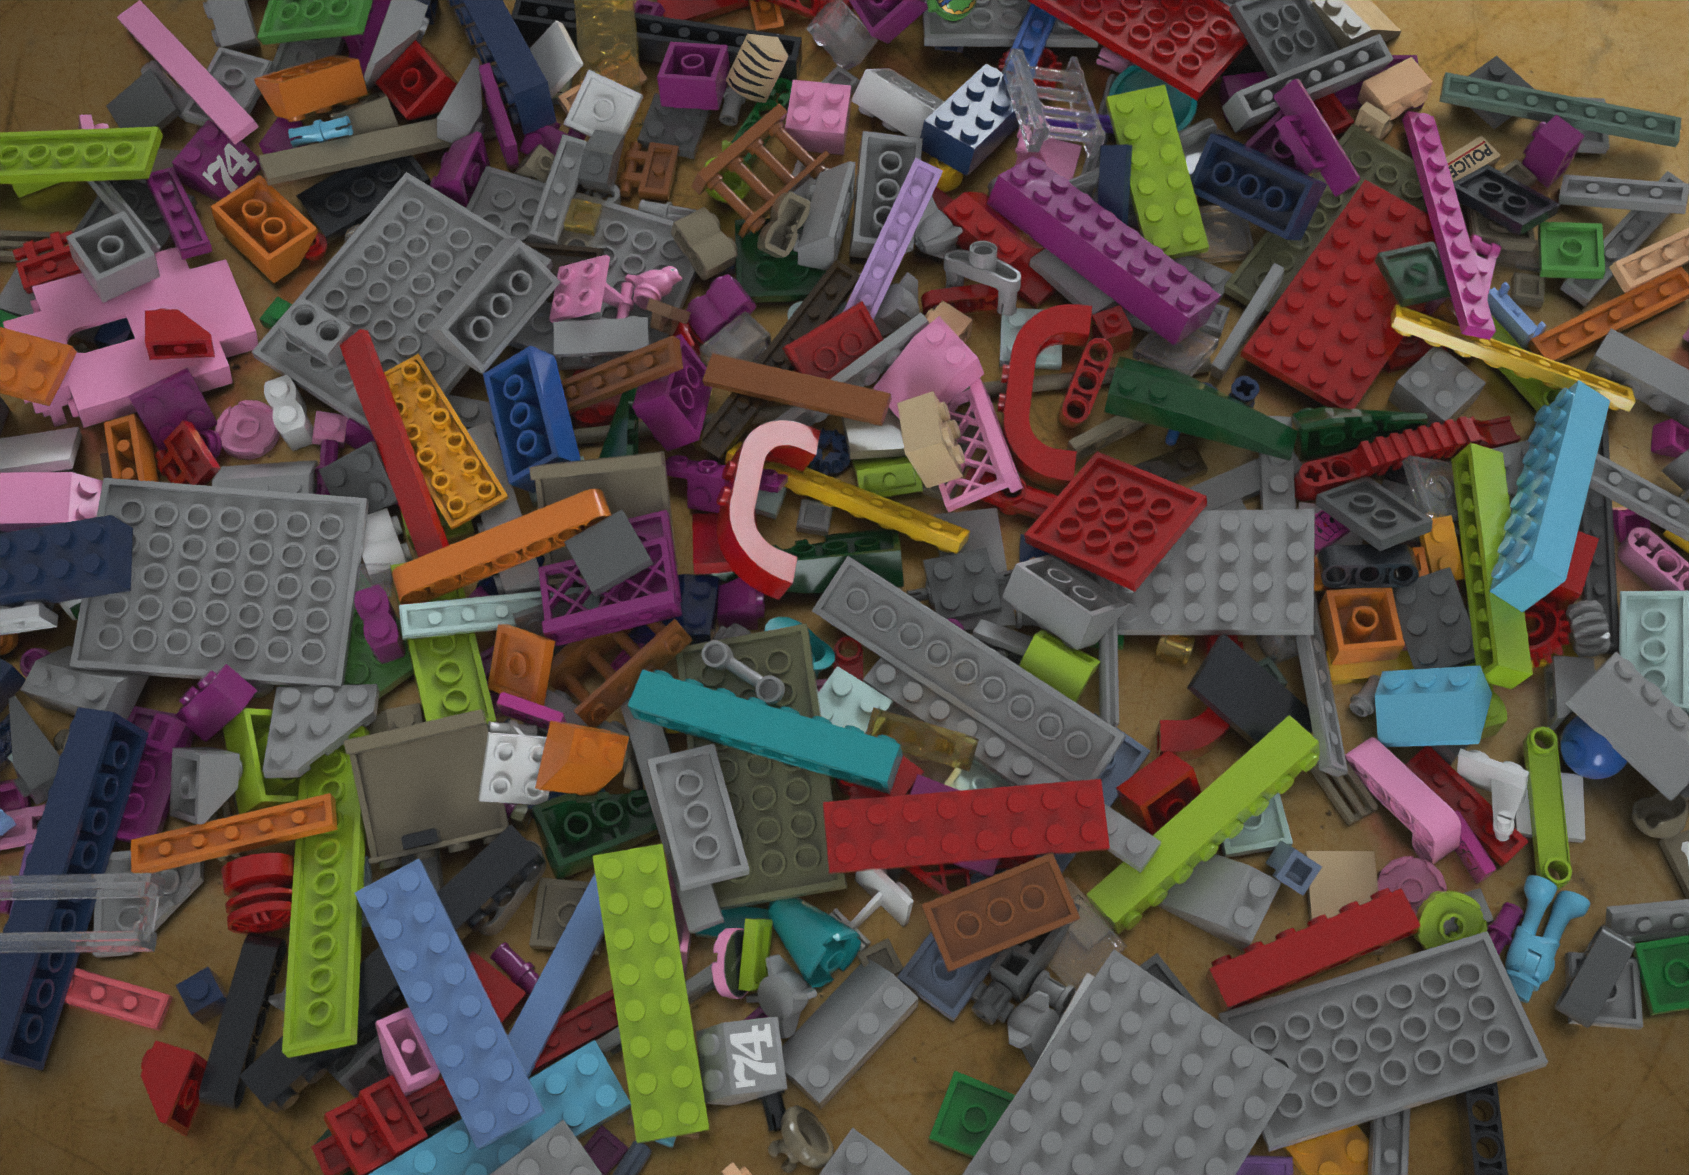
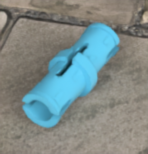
M344 116L325 122L320 119L314 121L312 125L294 129L290 128L288 134L289 138L302 136L290 141L292 146L297 148L298 146L310 143L326 142L332 138L350 136L353 134L352 125L340 128L351 123L349 117Z

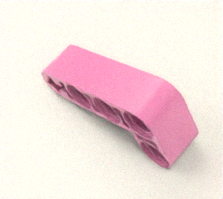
M1637 527L1631 530L1618 547L1619 559L1655 591H1686L1684 588L1689 590V563L1648 528ZM1659 566L1663 567L1667 572L1661 570Z
M1370 737L1345 754L1346 760L1366 789L1412 832V846L1421 860L1425 859L1434 865L1459 847L1461 822L1457 814L1380 741Z

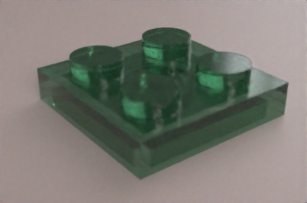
M1433 241L1377 254L1375 263L1400 307L1451 297L1439 250Z

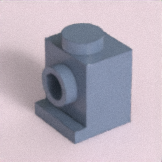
M1281 840L1266 861V864L1275 869L1272 876L1302 896L1322 868V866Z

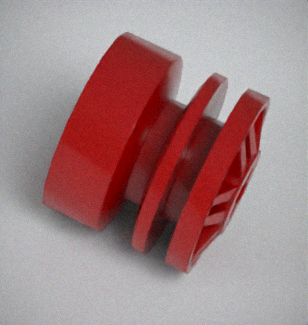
M283 853L252 854L232 860L221 868L224 895L230 898L225 903L226 913L229 914L227 916L228 930L239 934H261L290 927L294 857Z

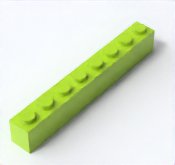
M1469 443L1451 459L1475 663L1476 666H1481L1488 683L1513 689L1533 675L1525 613H1522L1489 592L1493 580L1491 573L1500 555L1498 548L1504 540L1506 533L1504 526L1511 515L1506 469L1502 452Z
M1290 715L1286 717L1153 835L1161 841V846L1141 873L1123 861L1087 893L1089 902L1109 922L1118 935L1125 928L1130 930L1135 927L1141 920V914L1150 906L1156 907L1163 902L1168 895L1167 891L1176 883H1184L1192 875L1193 868L1199 862L1210 860L1217 853L1218 846L1226 838L1232 839L1237 836L1243 829L1245 821L1252 815L1255 817L1259 816L1268 807L1269 800L1277 793H1285L1293 785L1294 778L1303 770L1307 772L1317 764L1320 756L1319 741Z

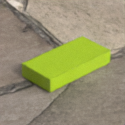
M745 918L738 990L758 991L760 982L764 977L768 976L765 958L770 956L772 919Z

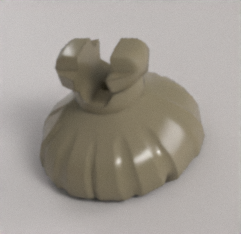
M799 1105L789 1107L785 1111L781 1120L783 1139L772 1141L768 1147V1153L772 1158H775L779 1153H786L788 1159L781 1166L786 1173H791L797 1167V1162L799 1161L812 1168H821L826 1166L834 1154V1146L826 1128L812 1112Z

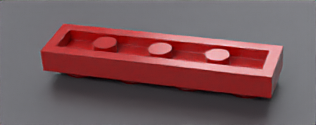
M1425 746L1405 764L1447 803L1454 812L1460 811L1484 850L1501 867L1529 842L1515 828L1507 841H1499L1493 830L1492 805L1430 746Z

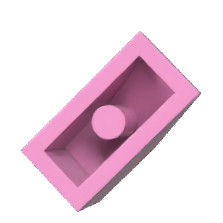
M408 1007L376 1021L375 1025L386 1069L389 1075L393 1074L405 1097L435 1082L440 1071L410 1008Z

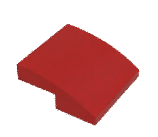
M393 1074L361 1090L358 1097L326 1112L323 1118L354 1175H368L428 1138L426 1131Z

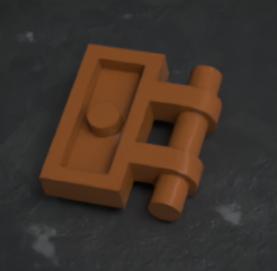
M631 142L630 148L625 152L623 160L625 163L624 172L620 173L618 180L620 195L622 197H629L631 189L639 187V198L668 202L680 154L679 146L650 142L647 152L641 151L642 145L640 143ZM644 165L643 172L636 173L637 167Z

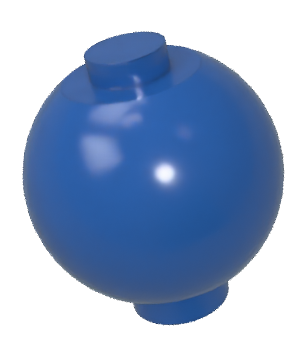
M1579 716L1572 719L1562 732L1560 739L1562 757L1568 767L1582 777L1605 779L1617 774L1628 762L1612 747L1604 736L1595 732Z

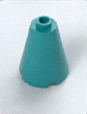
M800 897L770 902L768 906V919H772V926L804 980L811 987H822L834 980L831 974L838 968L844 972L857 956L861 947V941L857 938L860 935L851 927Z

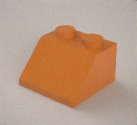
M550 720L535 788L583 796L596 795L622 770L629 737L606 729Z

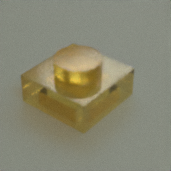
M572 199L564 221L565 230L595 236L602 214L601 204Z

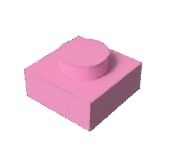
M316 411L312 444L321 445L323 440L329 439L336 440L339 443V448H344L348 418L343 414Z

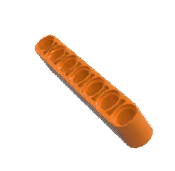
M601 489L585 490L396 567L392 571V577L400 604L430 601L566 546L564 543L566 540L611 516L604 492Z

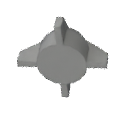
M931 196L915 230L914 243L921 252L944 259L946 253L958 250L955 243L958 240L957 236L963 230L961 227L953 226L950 219L942 211L938 210Z
M907 272L899 284L895 283L889 286L873 320L882 336L895 332L919 314L918 280Z
M779 954L765 958L769 976L764 977L760 982L758 993L746 996L747 1003L759 1002L762 1010L768 1017H778L780 1037L783 1039L795 1034L801 1011L805 1008L809 999L817 996L816 989L808 985L803 976L796 973Z
M1041 991L1034 992L1014 1008L1007 1021L1009 1044L1022 1049L1032 1068L1036 1065L1064 1013L1058 1015L1057 1011L1049 1008L1050 995Z

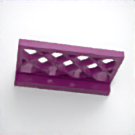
M666 536L641 542L647 553L657 549L662 551V557L654 567L649 566L646 568L650 573L642 584L638 585L629 580V578L612 587L608 593L600 594L604 599L597 608L587 609L582 606L592 592L586 581L579 577L581 572L574 559L538 567L545 620L542 621V627L546 638L554 640L555 646L682 616L681 605L677 599L669 543ZM558 573L568 576L558 590L549 586L548 576ZM658 576L666 581L667 591L653 594L647 589ZM574 581L586 587L576 601L564 595ZM624 584L636 590L630 600L621 602L614 598ZM560 600L571 605V608L564 616L553 618L552 610Z

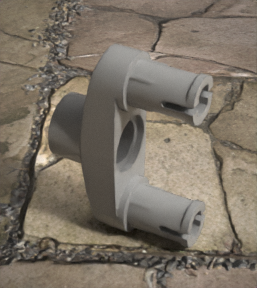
M977 241L970 245L969 251L953 250L944 255V270L946 271L945 288L964 286V277L998 290V313L1001 314L1003 312V315L1011 316L1017 312L1016 301L1017 292L1021 287V274L1014 267L997 259V246L988 241Z

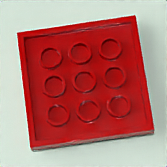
M1097 451L1024 534L1025 542L1132 591H1136L1207 506V496Z

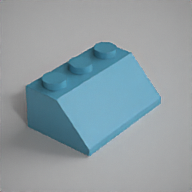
M1481 666L1382 671L1375 693L1378 741L1385 747L1479 744L1492 697L1491 689Z

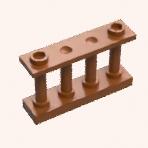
M780 103L697 173L691 186L699 195L708 188L711 191L715 190L745 220L738 233L742 238L750 231L754 234L757 233L767 222L765 218L771 213L774 202L781 194L787 192L794 193L810 178L816 180L819 173L827 169L824 164L830 154L826 150L814 159L784 129L785 125L782 122L787 114V110ZM769 135L772 138L776 137L806 167L796 177L763 146L765 143L763 140ZM748 153L751 155L755 154L786 186L774 195L743 163V157ZM728 170L731 173L735 172L765 202L755 213L723 182V175Z
M676 619L667 626L662 621L646 624L656 636L642 649L628 636L634 628L571 642L552 658L548 683L555 690L564 692L568 689L581 703L573 711L587 726L597 728L632 696L642 669L650 672L661 670L693 641ZM618 644L631 659L619 670L615 671L603 656ZM593 666L606 681L590 694L578 679Z

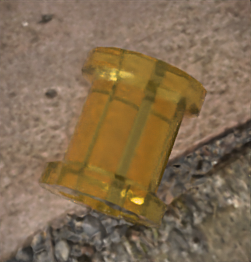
M1161 635L1155 655L1165 654L1179 659L1181 664L1187 665L1195 637L1185 638L1179 635Z

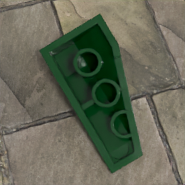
M638 387L622 393L599 458L638 454L639 418L632 408Z
M1331 407L1305 408L1292 414V428L1298 431L1295 445L1300 461L1356 449L1360 442L1368 440L1370 444L1376 437L1383 436L1387 438L1391 433L1395 432L1399 435L1406 429L1414 431L1418 426L1426 425L1427 427L1428 422L1426 413Z
M632 790L630 793L621 794L597 792V795L587 796L564 794L532 806L542 848L555 879H564L593 867L594 855L627 850L659 834L646 790Z

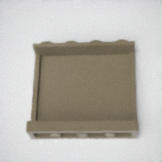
M664 451L529 467L531 480H535L538 509L585 490L601 489L604 492L611 515L622 509L629 519L667 510L670 517L676 566L678 568ZM566 546L544 554L545 565L573 559ZM563 573L548 576L549 584H554V589H559L568 576Z
M482 709L344 740L346 754L350 756L371 858L369 859V864L379 863L380 869H386L401 865L400 858L414 855V860L436 857L434 850L448 847L449 853L470 849L469 842L483 839V844L487 845L509 827L505 803L478 800L489 732L485 712ZM431 828L440 830L442 842L408 850L403 849L401 840L403 835Z

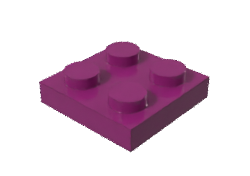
M188 368L129 395L133 406L159 450L167 449L163 441L183 420L192 422L198 432L207 430L217 424L213 413Z

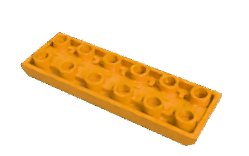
M419 353L385 371L384 374L431 498L451 530L509 498Z

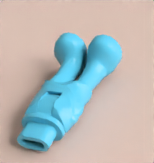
M1535 875L1527 876L1524 883L1527 907L1521 926L1518 925L1516 927L1505 961V970L1519 1000L1524 1003H1529L1533 991H1538L1540 985L1544 981L1549 980L1555 967L1554 958L1560 946L1561 936L1569 921L1574 918L1583 917L1591 904L1586 897L1572 891L1559 892L1554 900L1543 937L1536 936L1544 912L1555 896L1557 886L1550 880Z

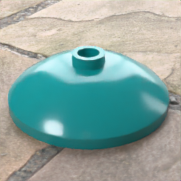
M1135 64L1119 74L1109 92V96L1165 85L1178 131L1190 125L1197 109V101Z

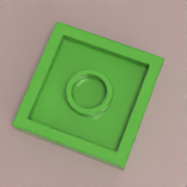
M1542 222L1539 224L1538 251L1540 277L1604 278L1605 257L1602 223Z

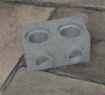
M303 297L298 299L277 324L287 341L333 369L344 359L339 345L354 334L352 330L353 325L342 316L336 318L329 314V311L318 301L314 300L311 303ZM308 321H312V322H311L310 324H308V325H303L304 323H306V322H308ZM337 336L335 339L327 341L330 337Z

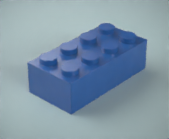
M530 345L483 374L509 485L535 493V480H531L529 467L581 460L555 356Z

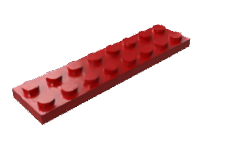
M1101 779L829 801L822 804L829 874L1044 856L1052 852L1056 855L1110 849Z

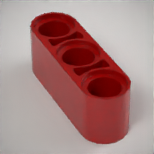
M1092 339L1081 353L1058 412L1059 421L1066 428H1078L1084 423L1091 412L1113 356L1112 345L1106 339ZM1091 349L1100 350L1104 355V360H1093L1089 351ZM1081 377L1090 379L1093 388L1090 390L1081 388L1078 379ZM1071 405L1077 406L1081 410V417L1077 419L1070 417L1067 413V407Z

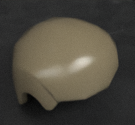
M1659 791L1652 797H1644L1634 803L1632 820L1634 825L1644 834L1659 839H1670L1684 830L1689 813V803L1682 794H1678L1670 801Z

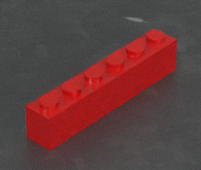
M1389 888L1382 889L1370 896L1371 901L1359 905L1358 901L1351 902L1338 910L1340 914L1327 918L1326 914L1320 915L1308 921V927L1297 932L1294 928L1284 930L1275 936L1276 941L1266 945L1259 941L1244 948L1245 954L1233 959L1229 954L1211 962L1212 967L1209 968L1206 977L1223 1012L1256 1002L1415 935L1421 925L1402 888L1393 892Z

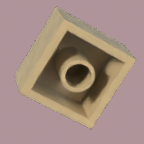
M934 391L897 403L905 455L926 488L963 477L961 464L965 463V457L961 446L957 444V439L961 438L960 429L955 419L950 420V413L944 401L940 402Z

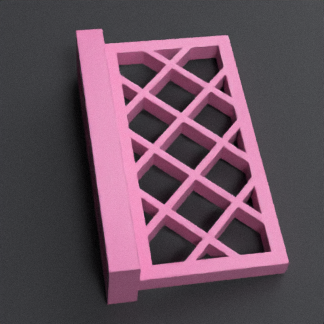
M979 378L970 385V389L960 393L947 404L950 419L961 422L959 424L961 438L957 439V444L959 442L969 445L964 453L965 463L961 464L962 473L966 466L977 469L971 481L958 478L947 482V484L938 485L948 512L1007 487L1011 493L1023 488L990 395L981 378ZM970 401L971 405L965 416L954 413L959 405ZM968 425L979 427L973 439L962 436ZM976 448L987 450L982 462L971 460ZM985 471L996 474L997 480L986 485L979 484ZM956 484L967 487L963 495L954 499L950 498V493Z

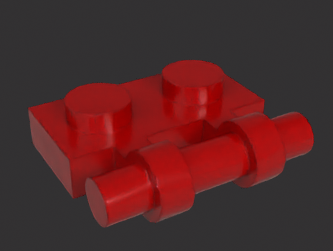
M73 230L63 233L57 231L51 233L49 238L37 242L31 240L23 243V247L12 250L17 261L28 259L16 263L23 289L27 294L34 293L33 286L82 273L72 258L69 245L66 246L68 244L66 236L73 234ZM54 249V250L51 251V252H48V253L39 255L40 253H43V252H46V251H49V250Z
M184 420L163 441L169 451L159 450L154 454L158 462V470L162 476L168 478L170 483L205 486L221 469L193 423Z

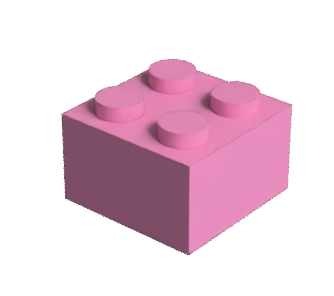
M793 80L785 130L806 151L823 153L826 150L829 154L844 155L851 112V85Z

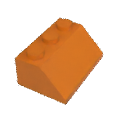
M334 54L254 78L256 86L275 116L288 119V122L303 120L306 118L305 114L313 111L316 114L329 112L332 110V105L341 103V105L357 103L359 101L358 97L368 94L359 59Z
M258 175L210 206L217 230L273 283L298 268L318 233L317 228L271 185L268 186L267 181L261 175Z

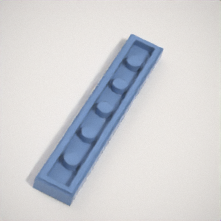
M595 873L508 1035L528 1078L604 935Z

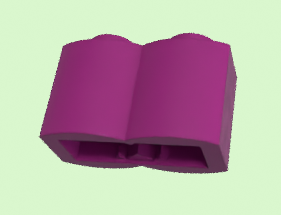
M727 274L716 278L705 295L691 300L685 311L691 312L688 319L689 324L701 340L712 347L724 339L734 326L745 320L757 306L740 283Z
M377 584L355 592V608L364 624L365 639L376 659L381 664H385L404 657L406 652L405 641L402 640V635L396 624L395 611L384 589Z

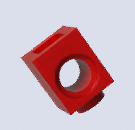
M1121 305L1092 315L1089 334L1091 340L1094 338L1106 339L1112 345L1113 354L1129 349L1133 328ZM1096 349L1100 358H1104L1103 353Z

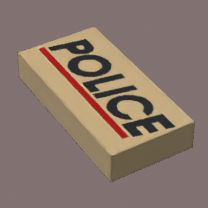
M1482 135L1446 157L1452 181L1455 182L1487 164L1492 166L1499 161L1501 155Z

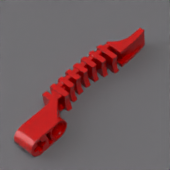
M1510 415L1483 421L1476 420L1474 416L1469 419L1463 416L1459 417L1456 421H1453V419L1445 420L1443 424L1435 422L1429 427H1426V425L1418 426L1414 431L1406 429L1399 435L1397 432L1391 433L1387 438L1383 436L1376 437L1370 444L1368 440L1360 442L1358 447L1351 452L1304 463L1294 476L1295 498L1303 502L1316 500L1319 493L1366 476L1370 477L1373 473H1376L1377 476L1384 475L1390 466H1392V470H1397L1401 468L1405 461L1407 466L1413 465L1419 457L1421 462L1428 461L1431 456H1433V460L1440 459L1443 455L1445 459L1452 458L1453 455L1455 457L1469 443L1493 449L1518 443L1521 437L1516 434L1510 422Z

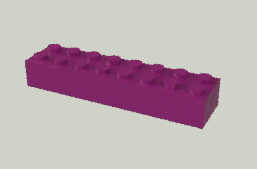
M1032 156L998 175L987 202L989 206L1175 346L1207 323L1221 297L1220 294L1214 291L1209 284L1202 282L1191 274L1186 267L1167 256L1159 247L1154 246L1140 236L1135 229L1128 227L1116 218L1112 212L1107 211L1093 201L1088 194L1081 192L1073 186L1065 177L1050 169L1045 162Z

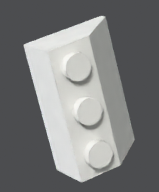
M890 68L866 69L851 99L853 103L859 106L858 110L869 117L876 116L883 120L882 125L894 132L899 130L907 135V137L920 138L924 120L945 102Z

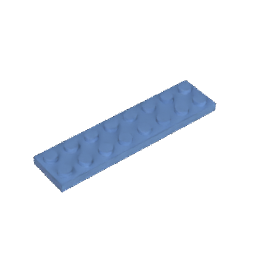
M417 859L355 892L476 1148L481 1150L545 1114L546 1112L422 861Z

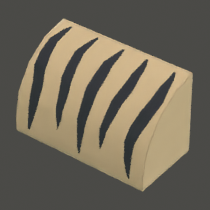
M747 33L726 78V82L734 91L750 100L766 103L789 57L779 38Z

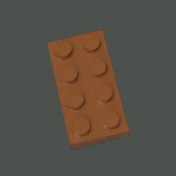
M1053 852L921 905L948 972L1080 919Z

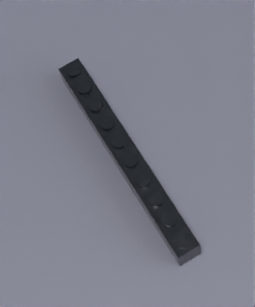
M516 0L511 15L527 43L535 44L555 21H559L565 26L576 50L627 57L632 54L634 59L662 63L670 42L727 45L731 70L748 33L779 38L789 57L778 79L784 78L791 82L798 80L802 63V37L552 0Z
M512 825L507 827L437 892L462 943V940L471 931H478L489 920L488 915L498 906L502 907L509 903L515 896V890L525 881L530 882L540 873L541 866L545 863L539 852ZM380 946L360 963L357 1038L363 1032L367 1033L376 1027V1021L382 1019L381 1016L391 1006L396 1007L405 1000ZM282 1036L239 1077L266 1108L278 1113L280 1110L283 1111L291 1107L299 1098L298 1093L308 1084H314L320 1080L327 1071L326 1067L336 1058H341L349 1053L354 1045L288 1058L282 1053Z

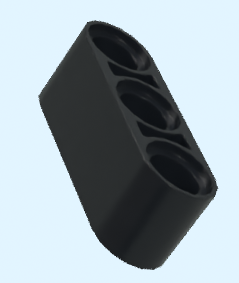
M1371 544L1331 545L1323 548L1317 556L1322 583L1329 588L1407 587L1414 584L1419 577L1414 552L1406 544H1397L1382 551H1379Z

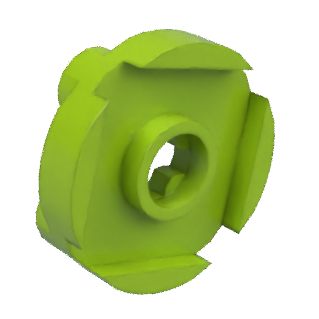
M1452 890L1435 891L1428 896V899L1421 904L1417 911L1416 917L1421 927L1414 937L1424 950H1428L1486 932L1488 929L1487 921L1483 918V913L1480 910L1482 908L1479 903L1472 897ZM1451 917H1455L1454 923L1458 925V930L1456 932L1450 931L1446 935L1444 933L1445 928L1443 927L1446 920L1449 921Z

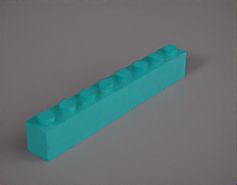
M642 669L628 703V708L635 719L888 794L891 792L903 758L901 745L889 736L878 735L874 737L865 734L863 730L855 726L846 725L843 728L832 725V722L824 717L813 716L808 718L801 716L798 711L789 707L782 706L780 709L770 707L765 701L755 697H749L748 700L739 698L733 692L724 688H717L716 691L708 689L696 680L685 679L684 682L674 679L672 675L662 670L650 672Z

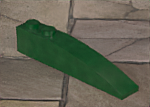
M1121 356L1115 368L1104 412L1288 461L1291 460L1298 433L1297 430L1182 372Z
M894 529L830 534L824 536L825 542L809 544L807 539L795 541V545L788 549L772 545L779 550L797 556L793 584L786 592L824 593L847 556L897 588L904 587L899 534ZM735 572L705 574V576L727 582L740 578Z

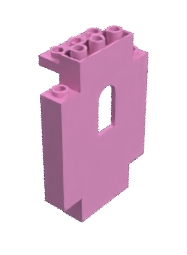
M176 247L156 252L154 254L160 277L104 303L83 273L33 286L32 289L36 299L31 300L30 303L34 313L4 321L3 325L5 328L68 345L70 337L76 332L127 318L135 338L91 352L76 353L50 407L32 402L35 413L42 412L44 417L50 415L54 427L67 423L62 406L68 405L72 417H80L83 428L137 412L129 395L185 368L189 369L201 393L232 384L230 366L226 358L253 350L258 345L255 327L227 260L189 269L186 259L182 260ZM160 308L178 309L211 334L215 357L149 360L145 344V311ZM24 400L25 404L31 402V401Z

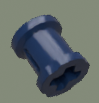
M1240 376L1231 385V393L1228 396L1253 408L1255 397L1259 393V385L1256 380L1248 376Z

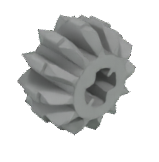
M1584 600L1577 602V604L1569 605L1565 614L1567 621H1569L1571 632L1568 634L1575 653L1579 657H1593L1607 652L1611 644L1609 625L1600 603L1596 600Z

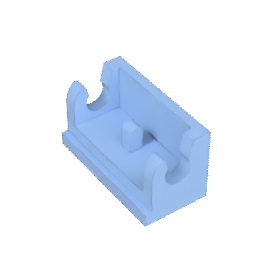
M1504 282L1499 290L1495 287L1489 290L1488 305L1493 317L1523 349H1526L1529 341L1544 333L1547 326L1543 321L1538 324V327L1507 294L1510 286L1507 282Z

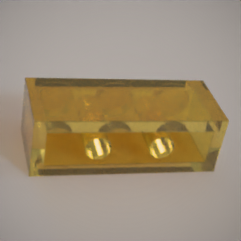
M874 707L865 733L874 737L878 735L889 736L901 745L902 752L968 772H970L979 742L978 738Z

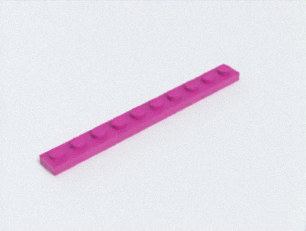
M1407 111L1402 121L1461 334L1490 340L1495 334L1496 329L1434 116Z

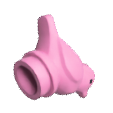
M667 266L661 270H649L639 275L627 274L625 277V281L632 283L635 287L633 291L634 303L646 310L649 298L661 301L662 297L668 295L672 291V287L683 279L678 270L673 266Z

